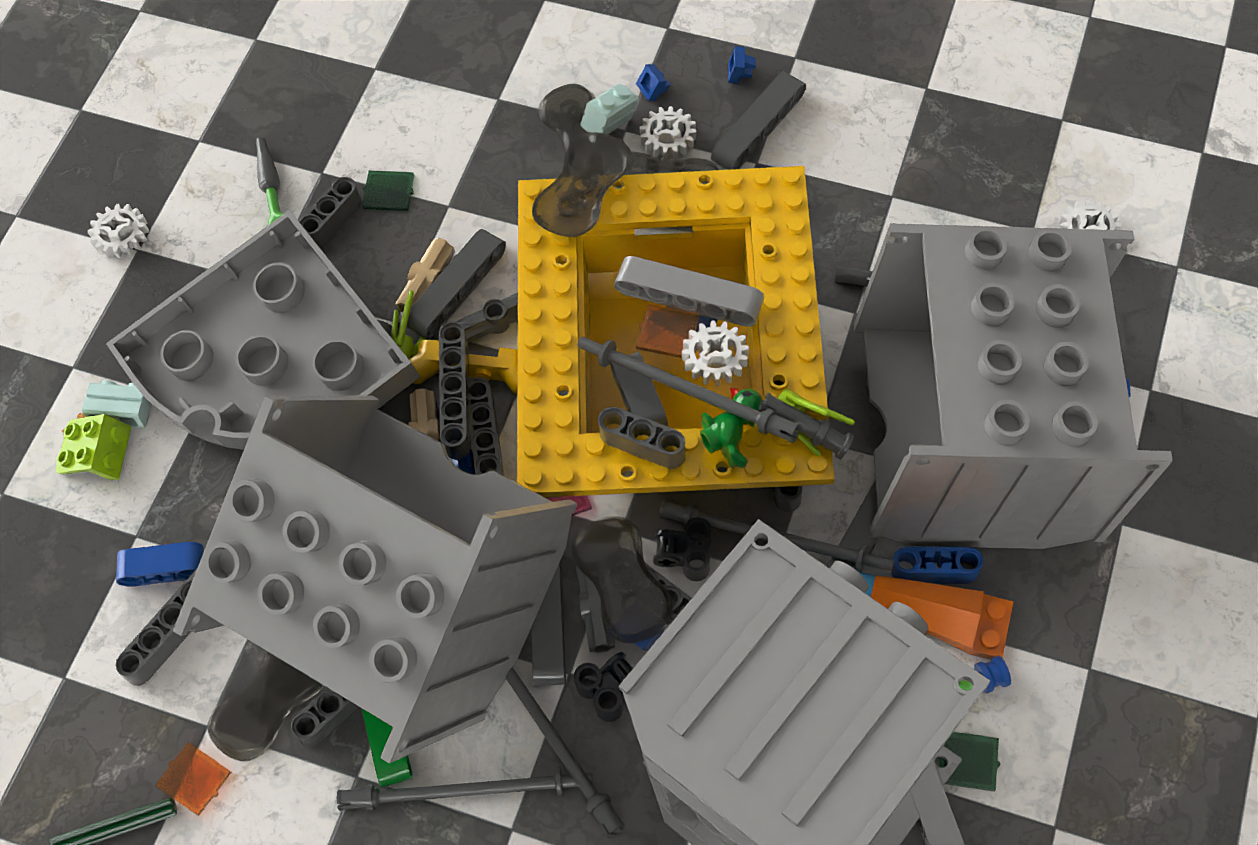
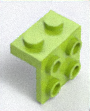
M105 414L70 420L63 432L64 439L56 460V472L65 475L89 471L111 481L119 480L132 426Z

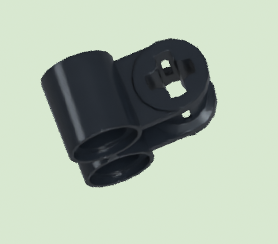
M696 517L687 521L684 531L664 529L654 533V539L657 541L656 555L653 557L655 565L660 567L681 566L685 576L691 581L696 582L704 580L709 575L710 555L707 549L711 544V527L708 521ZM694 532H701L705 536L701 539H694L690 535ZM693 560H701L704 564L700 567H692L689 563Z
M619 652L612 656L600 669L595 664L589 662L583 663L576 668L574 672L576 690L583 698L594 699L596 713L603 721L612 722L619 719L622 715L623 702L621 696L623 692L619 690V685L632 671L633 667L626 661L624 652ZM586 676L597 678L596 682L591 686L581 684V680ZM609 698L617 702L611 709H604L600 706L603 700Z

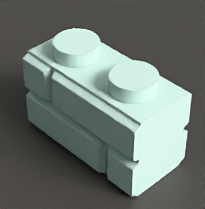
M617 84L612 89L587 103L584 111L585 115H583L580 125L595 138L602 139L632 119L634 108L639 98L628 87Z
M103 380L101 383H89L86 393L87 398H85L82 407V413L85 417L105 414L132 427H146L152 403L142 395L133 383H129L128 386L117 385L115 382Z

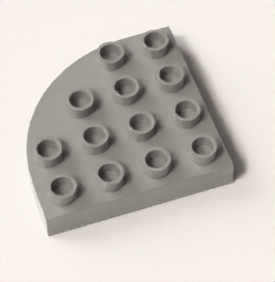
M290 210L106 343L142 395L174 424L207 442L244 450L265 396H374L380 400L377 406L378 409L420 378V375L409 359Z

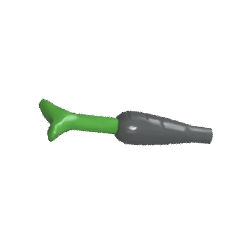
M260 137L256 139L257 178L259 188L262 192L266 193L270 212L268 226L282 216L283 213L280 212L276 192L280 187L279 176L267 148L266 139Z

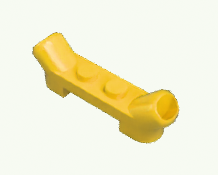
M422 340L419 342L417 354L409 359L420 375V378L413 382L414 384L420 385L436 373L439 374L438 340ZM499 347L498 357L469 354V377H482L487 381L490 379L504 381L514 395H518V350ZM453 363L450 366H456L459 363Z

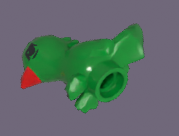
M730 388L732 400L755 410L759 409L763 399L757 391L753 389L739 390L738 388ZM727 411L714 418L704 412L701 415L703 430L700 431V437L708 452L712 454L721 450L722 455L728 459L730 468L746 467L748 460L739 451L738 445L743 435V425L749 424L754 427L755 423Z

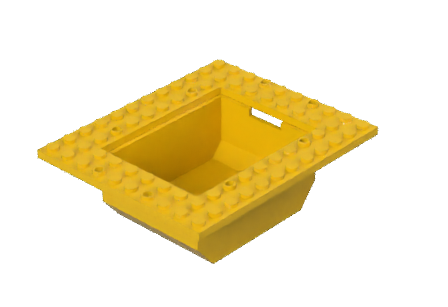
M804 166L518 181V484L543 497L834 484L832 451L819 445L817 448L820 450L821 455L816 456L799 438L794 443H789L787 440L770 433L764 435L758 431L756 424L754 427L749 424L743 425V435L738 445L739 451L748 460L746 467L730 468L728 459L722 455L721 450L712 454L709 453L700 437V431L703 430L701 415L706 412L714 418L726 411L655 380H652L664 408L668 427L681 432L685 438L686 457L683 464L677 468H666L607 445L601 439L598 422L599 414L608 407H618L626 411L627 408L614 379L610 364L607 367L600 366L598 356L577 346L581 337L588 338L602 345L608 340L615 341L616 351L625 355L639 351L644 363L731 399L730 388H738L739 390L753 389L764 400L768 392L778 398L785 389H789L802 398L828 409ZM692 226L691 233L635 235V229ZM625 257H639L757 288L764 294V300L755 325L747 327L727 322V329L731 330L737 327L738 336L745 335L746 345L749 346L747 367H742V375L740 377L732 374V383L721 379L720 386H716L714 380L711 379L707 385H704L702 376L695 380L692 378V370L686 371L685 361L682 360L683 340L687 339V336L689 338L688 331L695 328L699 332L697 324L699 325L701 320L704 323L703 325H706V328L710 327V323L713 320L716 323V327H721L724 321L689 312L692 316L688 318L685 315L686 313H683L684 310H678L620 293L615 289L614 283ZM652 315H655L656 319L660 317L659 319L662 320H660V322H656V320H649L648 324L647 319H649ZM684 315L683 321L676 320L681 316L683 318ZM732 346V347H731L732 356L735 357L736 352H735V349H734L733 346ZM696 349L695 356L698 360L700 355L699 350ZM777 380H780V381H782L784 384H783V385H776V384H774V382L777 381ZM561 391H568V394L565 396L559 395ZM809 409L805 411V414L818 421L822 419L829 421L828 416ZM610 424L607 428L616 429L620 425ZM639 435L635 439L642 441L649 437L647 435ZM668 446L664 450L668 452H674L678 450V448L675 446ZM726 467L728 470L721 473L717 471V468ZM625 471H631L633 473L630 477H624L622 475Z

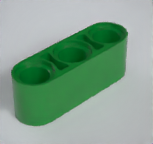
M362 709L374 767L381 788L413 779L408 755L392 763H388L380 758L393 727Z

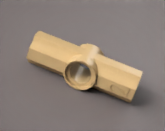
M441 238L433 239L421 261L415 262L411 266L407 278L408 283L395 303L396 308L401 312H404L408 292L410 290L414 291L413 306L448 265L455 250L446 240Z
M417 389L410 394L411 422H409V426L441 443L440 423L436 414L437 408L434 391Z

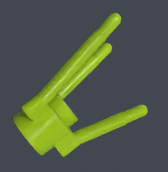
M413 290L408 292L399 334L397 335L399 310H394L393 328L391 331V338L408 359L417 354L419 342L426 340L425 337L421 336L414 346L413 338L405 334L414 296Z
M785 389L778 397V399L804 413L806 409L849 425L855 424L853 419L810 402L789 389ZM799 432L798 438L816 456H820V450L812 445V442H810L806 435Z

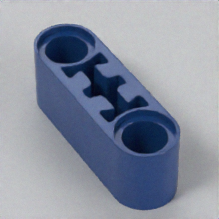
M182 542L121 550L117 553L116 583L121 586L133 587L187 580L198 568L204 553V546L197 542Z
M902 547L894 554L893 560H895L891 575L893 578L932 584H969L977 579L983 566V556L977 549L972 547ZM901 561L909 562L913 566V568L904 569L898 563ZM969 562L973 565L974 569H965L960 563Z

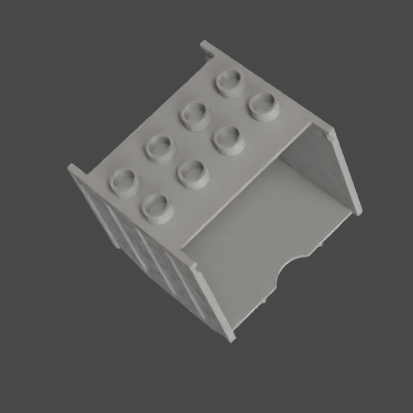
M890 223L854 322V332L864 333L869 402L880 411L886 426L884 440L873 452L878 511L869 527L870 537L882 536L912 546L1045 549L1088 540H1094L1095 542H1104L1173 461L1171 451L1137 450L1110 284L1111 276L1127 252V245L1132 244L1134 241L1133 231Z
M265 396L173 631L180 636H184L188 631L196 633L226 626L391 725L393 729L380 757L388 763H392L485 720L488 713L486 711L487 707L506 680L508 671L516 664L566 549L571 516L575 512L578 503L570 499L552 502L518 484L515 480H510L495 471H489L481 475L463 472L452 463L447 455L444 444L378 410L377 406L380 400L374 396Z
M758 519L619 685V690L623 692L643 753V766L647 769L664 822L691 845H901L920 819L910 793L911 788L932 760L935 763L936 759L943 758L947 762V766L944 768L938 767L935 763L943 786L954 773L962 759L943 745L989 685L990 680L925 636L928 625L912 608L900 602H893L888 609L865 594L869 585L864 577L854 568L841 561H835L830 568L826 567ZM758 538H765L768 543L765 546H758L755 541ZM962 680L969 681L972 684V689L968 691L962 690L959 687V682Z

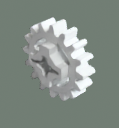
M672 106L668 108V111H664L662 107H659V113L656 114L650 111V119L643 118V126H640L641 145H645L646 152L653 150V157L656 158L659 154H663L664 160H667L668 155H672L674 159H677L679 152L686 155L687 147H694V140L697 138L696 123L691 121L690 114L683 116V109L680 108L677 112H673Z
M1090 199L1086 200L1085 205L1076 201L1074 208L1068 206L1059 222V228L1120 230L1122 225L1116 222L1118 214L1110 215V206L1103 209L1101 208L1100 201L1096 205H1091Z
M116 204L114 210L107 206L105 207L106 213H96L99 218L97 221H90L93 228L88 230V234L91 237L89 240L100 255L105 253L107 258H111L113 254H116L117 258L120 259L124 252L130 256L132 255L131 249L140 250L141 247L138 243L147 241L144 235L149 232L146 226L147 221L137 208L132 210L129 204H126L123 209H121L119 204Z
M714 320L711 321L708 328L700 323L699 332L690 330L689 339L683 340L682 360L685 361V370H692V378L694 380L702 376L704 385H707L710 379L714 380L716 386H720L721 379L732 383V374L740 377L742 375V367H747L749 346L746 345L745 335L738 336L737 327L728 330L727 322L725 321L721 327H716ZM732 346H733V348L735 349V352H736L735 357L732 356V351H731V347H732ZM696 349L699 350L700 355L698 360L695 356Z

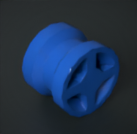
M1001 656L993 657L991 662L975 663L974 670L990 680L989 685L984 690L986 694L993 692L995 687L1001 686L1005 688L1011 685L1009 669Z

